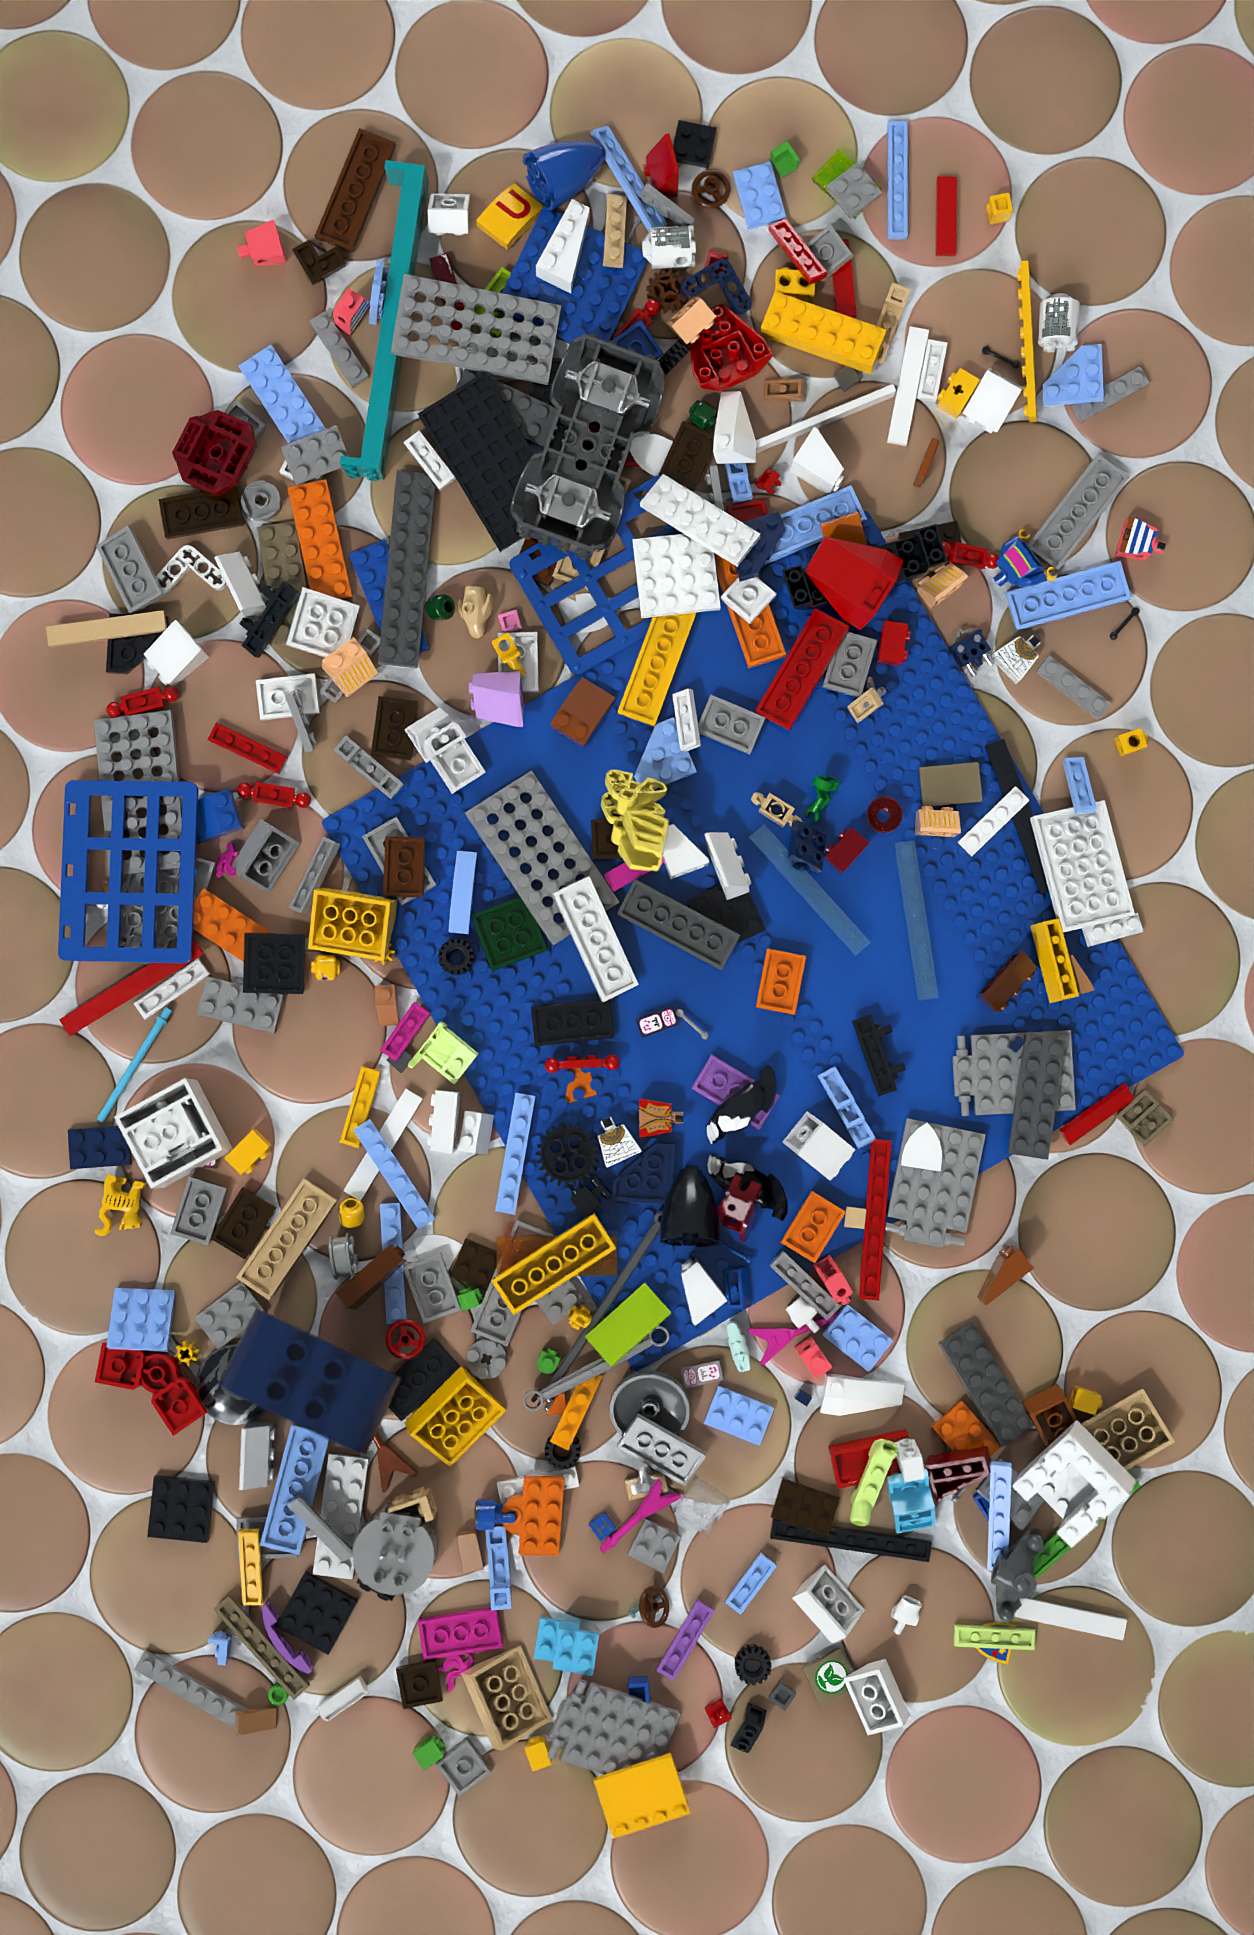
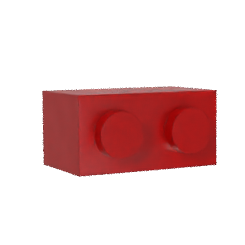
M892 621L883 622L877 663L900 667L903 661L906 662L908 650L905 649V643L909 642L911 630H908V624Z

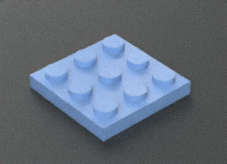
M115 1288L106 1347L108 1349L168 1352L176 1292L174 1290Z

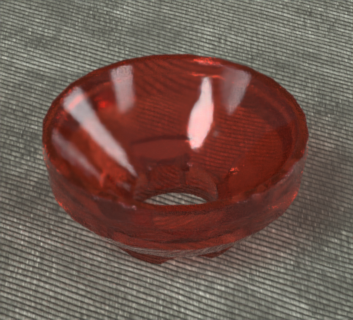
M879 797L873 800L866 811V819L869 826L880 833H888L895 830L900 825L903 817L901 806L890 797ZM884 810L888 813L889 818L886 822L878 820L877 813Z

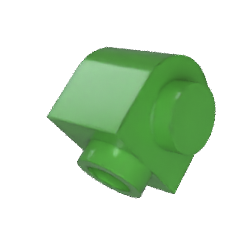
M467 1287L459 1291L460 1295L457 1296L462 1311L482 1304L483 1295L480 1288L471 1290V1287Z
M549 1347L547 1350L543 1348L537 1362L538 1369L545 1374L554 1372L561 1359V1356L558 1355L559 1352Z

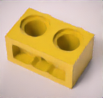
M782 267L775 271L774 292L776 291L802 301H813L815 283L802 286L799 282L807 280L799 270ZM786 280L789 282V285L783 286L780 281Z

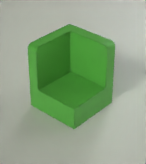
M788 141L770 151L769 160L781 178L786 177L799 168L800 159Z

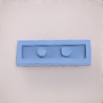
M1084 757L1065 758L1063 766L1075 814L1094 813L1097 808Z
M760 1552L726 1597L725 1603L741 1615L777 1567L776 1563Z

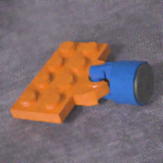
M524 1475L522 1494L508 1497L504 1504H495V1499H477L475 1501L474 1528L476 1530L494 1531V1523H502L507 1531L519 1535V1555L559 1556L564 1476Z

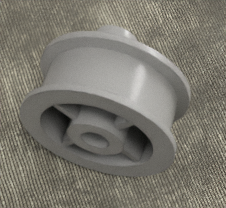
M346 1233L345 1237L333 1238L332 1235L329 1236V1255L335 1280L338 1279V1276L350 1274L353 1276L358 1271L357 1253L354 1254L355 1238L354 1235L350 1236L349 1233Z

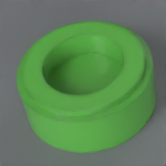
M279 1683L274 1684L268 1692L269 1701L274 1705L284 1704L289 1697V1694Z

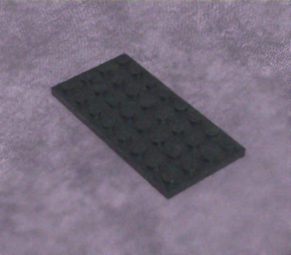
M483 372L419 412L418 416L497 548L502 552L523 539L516 532L517 523L510 514V506L519 478L528 460L534 453L487 374Z

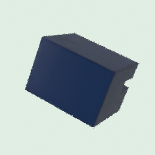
M1015 1036L1007 1045V1048L1017 1053L1025 1042L1020 1037Z
M801 1389L794 1396L797 1401L805 1406H808L812 1399L809 1394Z

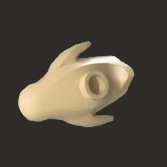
M466 586L463 603L461 599L458 600V611L465 621L470 635L475 639L481 638L485 634V625L493 610V598L491 594H488L486 598V589L483 587Z

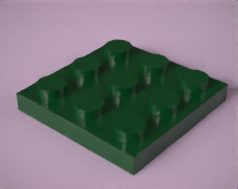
M520 897L471 915L492 972L548 951L538 923Z

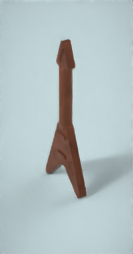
M377 1431L373 1441L377 1446L382 1492H386L393 1471H400L412 1476H416L417 1472L390 1447L384 1444Z

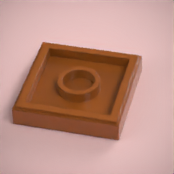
M932 438L913 483L916 487H921L939 445L938 439Z

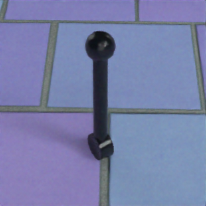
M988 346L983 347L982 353L984 355L990 354L1011 364L1015 369L1020 367L1019 361H1012L995 353Z
M1135 607L1131 610V614L1115 632L1110 634V639H1117L1118 633L1134 616L1139 614V608Z

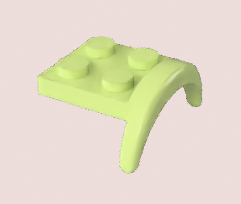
M441 1021L408 1063V1067L413 1068L424 1059L455 1085L479 1053Z

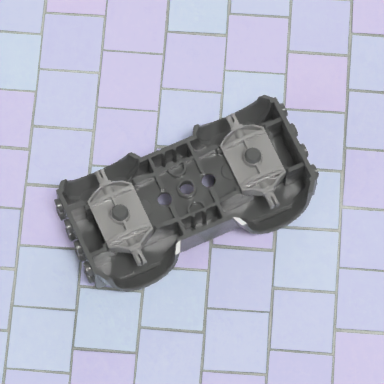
M592 333L588 335L583 334V336L575 338L571 342L560 362L550 391L549 399L557 409L545 447L542 453L532 455L528 460L512 498L510 514L517 523L516 532L519 533V536L525 539L532 537L544 546L554 545L557 547V550L568 553V551L576 553L575 556L583 560L591 559L594 552L604 550L610 546L616 535L623 513L625 489L619 482V478L633 438L649 434L661 406L665 382L664 372L659 365L660 362L654 356L640 355L635 349L629 347L624 349L619 347L616 342L600 340L599 336ZM591 422L599 423L600 430L597 433H592L589 430L588 426ZM588 440L593 443L594 447L592 450L587 451L582 447V443ZM580 459L585 460L587 463V468L583 471L578 470L575 466L576 461Z

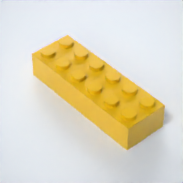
M775 291L761 325V336L872 375L886 338V329Z
M592 1213L492 1278V1283L512 1314L515 1315L615 1250L616 1246L596 1214Z

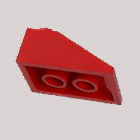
M668 133L646 155V164H643L645 177L649 176V184L667 198L678 196L679 169L670 134Z

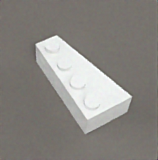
M573 199L571 200L536 264V277L570 294L589 223L590 207Z

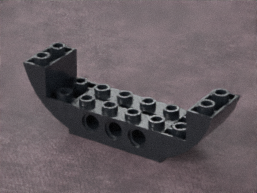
M937 524L917 529L914 536L876 547L885 549L903 560L893 587L924 576L948 563ZM802 565L782 570L794 609L811 610L832 606L804 573L805 568L803 569Z

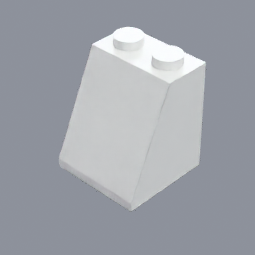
M988 368L963 412L966 415L965 419L973 424L976 421L983 425L982 429L991 434L993 431L997 433L1023 387Z
M814 427L794 457L790 472L827 495L831 494L832 491L836 492L844 479V476H842L844 468L819 430Z
M177 620L172 622L144 653L147 658L145 662L152 670L156 669L160 673L158 678L165 686L169 684L173 687L209 658Z
M674 824L668 825V836L663 861L665 862L670 879L708 866V858Z
M808 1111L782 1141L830 1181L839 1173L840 1168L852 1157L855 1151L851 1145Z
M690 1258L681 1265V1275L692 1322L694 1325H697L723 1305L727 1299L698 1259L692 1260Z

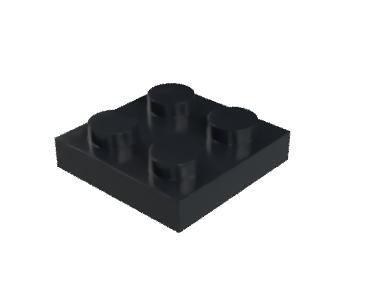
M678 120L673 143L676 162L708 169L717 128Z

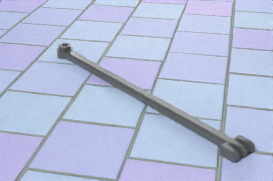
M663 1210L655 1214L654 1223L592 1315L590 1324L583 1329L546 1387L563 1378L588 1341L585 1336L601 1322L660 1232L661 1222H659L658 1217L662 1215ZM535 1393L531 1401L534 1403L539 1395ZM550 1398L546 1400V1402H548V1404H546L544 1408L546 1412L549 1410L555 1399Z

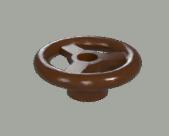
M706 170L699 173L692 183V195L695 201L702 207L709 209L722 206L729 198L730 183L727 177L717 170ZM707 177L704 180V186L698 187L699 182ZM719 179L725 187L722 197L718 193ZM707 193L712 195L716 202H706L701 199L699 194Z
M647 1587L639 1599L640 1616L649 1627L658 1628L662 1626L669 1615L668 1597L660 1587ZM656 1592L659 1594L662 1602L654 1600L650 1593ZM664 1608L662 1617L655 1621L656 1613L659 1609Z

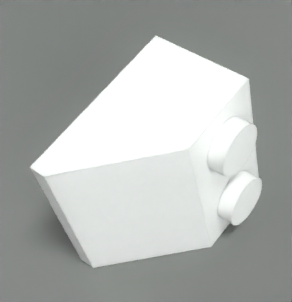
M431 194L428 205L429 233H434L435 235L453 233L458 236L465 233L468 234L470 194Z

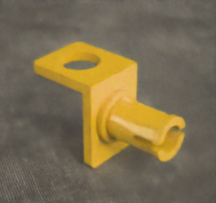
M505 633L492 640V644L503 664L507 663L511 671H520L521 676L526 674L518 659L521 653L514 644L510 634ZM501 640L509 641L510 648L507 651L499 649V642Z

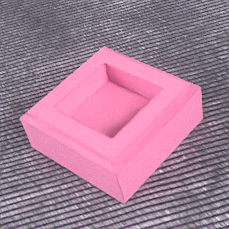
M517 609L498 615L503 633L522 630Z

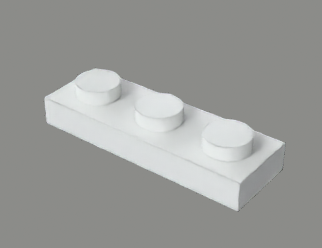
M928 339L916 399L936 402L947 348L946 342Z
M420 431L404 441V445L440 491L456 479Z
M688 688L672 694L680 751L683 752L701 746L693 690Z
M1135 913L1134 916L1082 928L1087 947L1144 932L1138 913Z

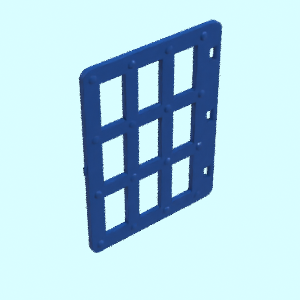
M655 476L625 493L624 508L617 534L626 550L591 570L585 560L575 556L576 553L570 551L568 553L557 550L556 546L551 544L544 546L538 543L510 560L509 567L573 675H581L646 636L652 617L626 631L615 613L619 608L639 598L637 584L608 600L597 580L632 560L635 563L632 539L635 538L626 523L647 511L640 507V502L644 497L637 500L635 494L645 489L647 494L661 476ZM668 525L647 538L684 533ZM539 549L542 555L532 560L529 554ZM569 557L579 576L543 596L532 576L554 565L561 559ZM718 582V591L721 594L722 591ZM586 586L598 607L561 627L550 607ZM605 618L615 638L579 658L568 638Z
M71 780L67 782L64 798L58 956L64 961L188 963L192 959L195 877H197L196 843L199 791L196 784L192 782ZM91 796H113L111 838L89 837ZM126 796H148L146 838H124ZM161 797H183L181 839H159ZM70 803L76 804L75 815H70ZM89 850H110L109 892H87ZM124 850L145 851L144 893H122ZM159 851H181L179 894L157 893ZM68 864L73 865V876H67ZM87 904L108 905L106 947H85ZM121 905H143L142 948L120 947ZM156 906H178L177 949L155 948ZM65 926H71L70 938H65Z

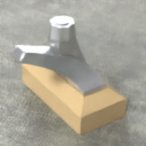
M870 676L866 678L867 691L847 706L857 723L864 720L884 704L881 697L886 694V689L879 687L876 690L873 678Z
M645 1466L638 1468L639 1476L625 1479L629 1500L646 1497L657 1479H660L662 1482L660 1493L668 1492L665 1475L659 1471L648 1474Z

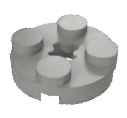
M258 480L246 486L241 497V505L246 514L253 520L267 521L274 518L281 511V495L274 485ZM262 496L263 499H267L265 501V504L262 506L260 504H256V502L259 501L258 497Z
M488 1338L476 1341L467 1354L468 1368L479 1379L495 1378L502 1373L506 1366L507 1353L502 1344ZM486 1353L487 1356H492L490 1364L482 1362L483 1354Z

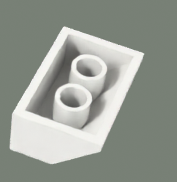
M240 552L214 557L242 614L246 618H250L263 612L269 600L260 592L257 586L260 584V581L255 573H251L249 568L252 565L248 557H243Z
M705 833L706 847L726 899L729 900L748 893L751 880L748 873L744 874L742 867L745 866L741 855L737 856L735 852L738 849L735 839H730L728 833Z
M436 1090L435 1094H432L431 1106H434V1113L430 1114L429 1126H432V1134H428L427 1145L430 1146L431 1151L456 1152L461 1092Z
M251 1421L242 1428L239 1490L267 1487L274 1480V1468H271V1461L275 1459V1448H272V1440H275L276 1428H273V1422Z
M826 1565L820 1567L802 1583L792 1597L831 1643L846 1638L864 1612V1608Z
M886 1659L868 1663L844 1677L845 1684L868 1735L905 1725L910 1713Z

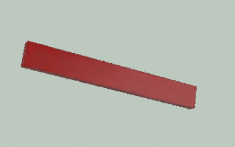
M194 937L192 959L188 963L204 954ZM150 963L62 1017L59 1021L68 1035L71 1036L188 963Z
M876 1139L870 1143L859 1299L879 1301L891 1140Z

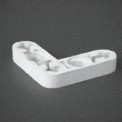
M189 545L183 546L156 576L159 582H165L167 585L165 589L161 587L164 594H168L190 569L215 590L220 591L227 586L221 571L194 547ZM192 551L191 554L196 559L195 563L190 558H186L185 552L190 553ZM201 563L208 564L207 572H199L198 567ZM174 565L181 567V571L177 575L171 574V567ZM166 573L173 579L172 582L165 576ZM213 573L217 578L222 577V584H215V580L210 575Z

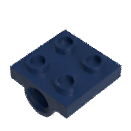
M798 820L792 822L788 851V858L792 859L791 866L800 871L810 869L816 873L823 870L826 835Z

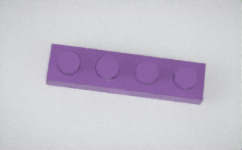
M699 1599L696 1600L658 1664L656 1671L673 1681L675 1680L715 1612L714 1608Z

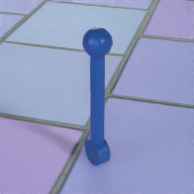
M719 1240L718 1245H716L743 1258L748 1264L753 1262L751 1256H745L725 1245L722 1240Z

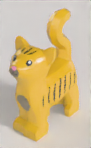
M110 1174L106 1175L102 1206L99 1209V1218L104 1227L94 1230L97 1235L105 1236L112 1229L111 1220L107 1216L108 1210L125 1211V1215L119 1225V1230L139 1228L142 1225L138 1212L141 1206L140 1192L141 1189L146 1187V1182L135 1181L130 1192L127 1193L122 1191V1187L127 1183L128 1178L120 1176L117 1178V1176Z

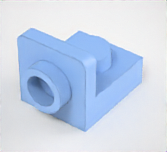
M222 1631L214 1632L208 1638V1643L219 1644L215 1651V1657L218 1658L217 1665H226L230 1660L232 1635H226L227 1633Z

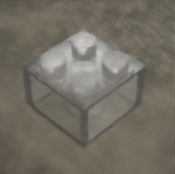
M695 1475L674 1507V1515L706 1536H709L729 1505V1497Z

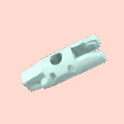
M732 1320L727 1324L729 1336L727 1339L732 1358L739 1372L748 1371L751 1369V1362L745 1334H742L739 1322Z

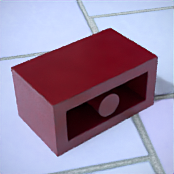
M853 828L849 831L844 829L837 837L840 841L835 846L831 844L825 850L827 855L824 857V860L840 874L870 844Z

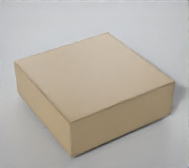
M846 1206L844 1227L864 1229L866 1209Z

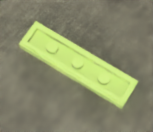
M954 1624L953 1645L955 1647L1035 1650V1629Z

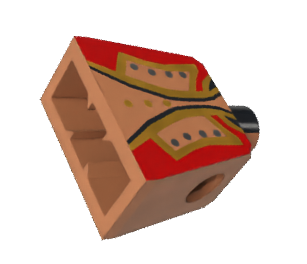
M639 1099V1137L671 1132V1124H683V1112H671V1103Z

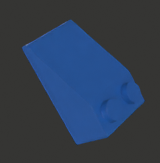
M229 789L198 800L196 845L244 829L233 793Z

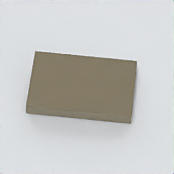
M979 762L918 768L922 806L934 807L982 802Z

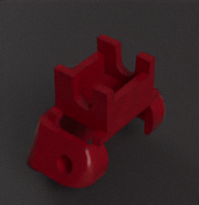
M735 1174L725 1194V1198L719 1204L718 1214L720 1215V1224L739 1233L740 1241L745 1243L756 1218L755 1207L762 1191H759L761 1185L753 1181L746 1191H741L742 1183L740 1181L742 1177ZM730 1218L737 1220V1222L731 1223Z

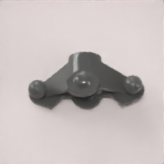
M1037 1528L1028 1529L1003 1556H998L994 1563L991 1583L996 1585V1610L1003 1622H1011L1014 1619L1015 1612L1022 1606L1019 1598H1028L1036 1591L1037 1583L1033 1576L1032 1560L1034 1555L1043 1552V1535Z

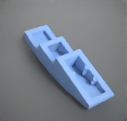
M746 463L724 464L733 503L752 500L753 496Z
M457 851L448 930L450 933L469 934L477 852Z
M836 1067L818 1075L820 1082L857 1148L859 1149L876 1140Z

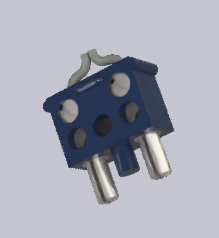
M969 629L957 631L954 645L949 647V651H952L961 668L965 666L970 675L974 677L978 673L971 663L972 661L979 667L983 664L980 656H982L988 666L994 664L988 653L991 648L983 637L981 629L975 632ZM960 632L964 634L968 632L971 633L966 638L957 642V639L960 637Z

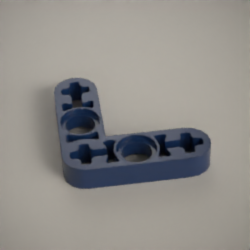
M726 259L714 262L685 279L680 285L681 295L685 298H692L718 283L735 313L739 315L745 314L751 307V300L732 265ZM720 266H725L726 270L724 272H719L715 276L714 272L717 271L720 268ZM702 274L710 276L711 281L709 284L701 281ZM695 282H697V286H695L691 291H686L685 288L687 287V284L688 286H691ZM728 282H733L736 284V292H730L728 290ZM740 292L741 295L738 298L736 297L735 299H733V297ZM740 302H745L746 305L744 306V308H739L738 304Z

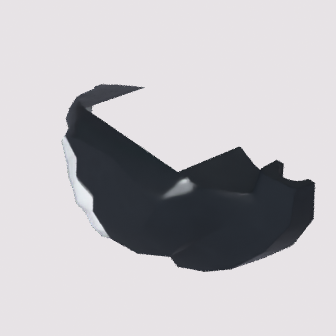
M769 1065L759 1071L760 1079L749 1082V1084L717 1107L706 1125L707 1136L711 1144L722 1140L726 1136V1132L745 1129L752 1118L761 1110L765 1113L770 1111L776 1097L777 1082L775 1072Z
M709 1155L707 1164L708 1174L724 1191L725 1188L729 1189L735 1174L742 1177L740 1181L742 1183L741 1191H746L752 1181L761 1185L759 1191H762L757 1203L760 1204L761 1208L773 1209L772 1217H776L781 1221L785 1219L788 1214V1201L780 1181L773 1174L770 1173L767 1177L757 1171L751 1163L739 1161L727 1163L722 1157L717 1158L715 1155Z

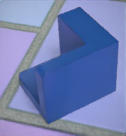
M648 1675L628 1677L629 1694L645 1698L646 1703H650Z

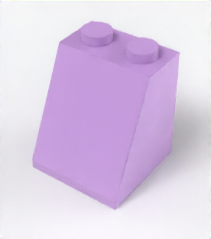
M520 671L473 674L472 682H469V693L473 694L474 697L471 698V708L475 710L476 718L523 727L524 698Z

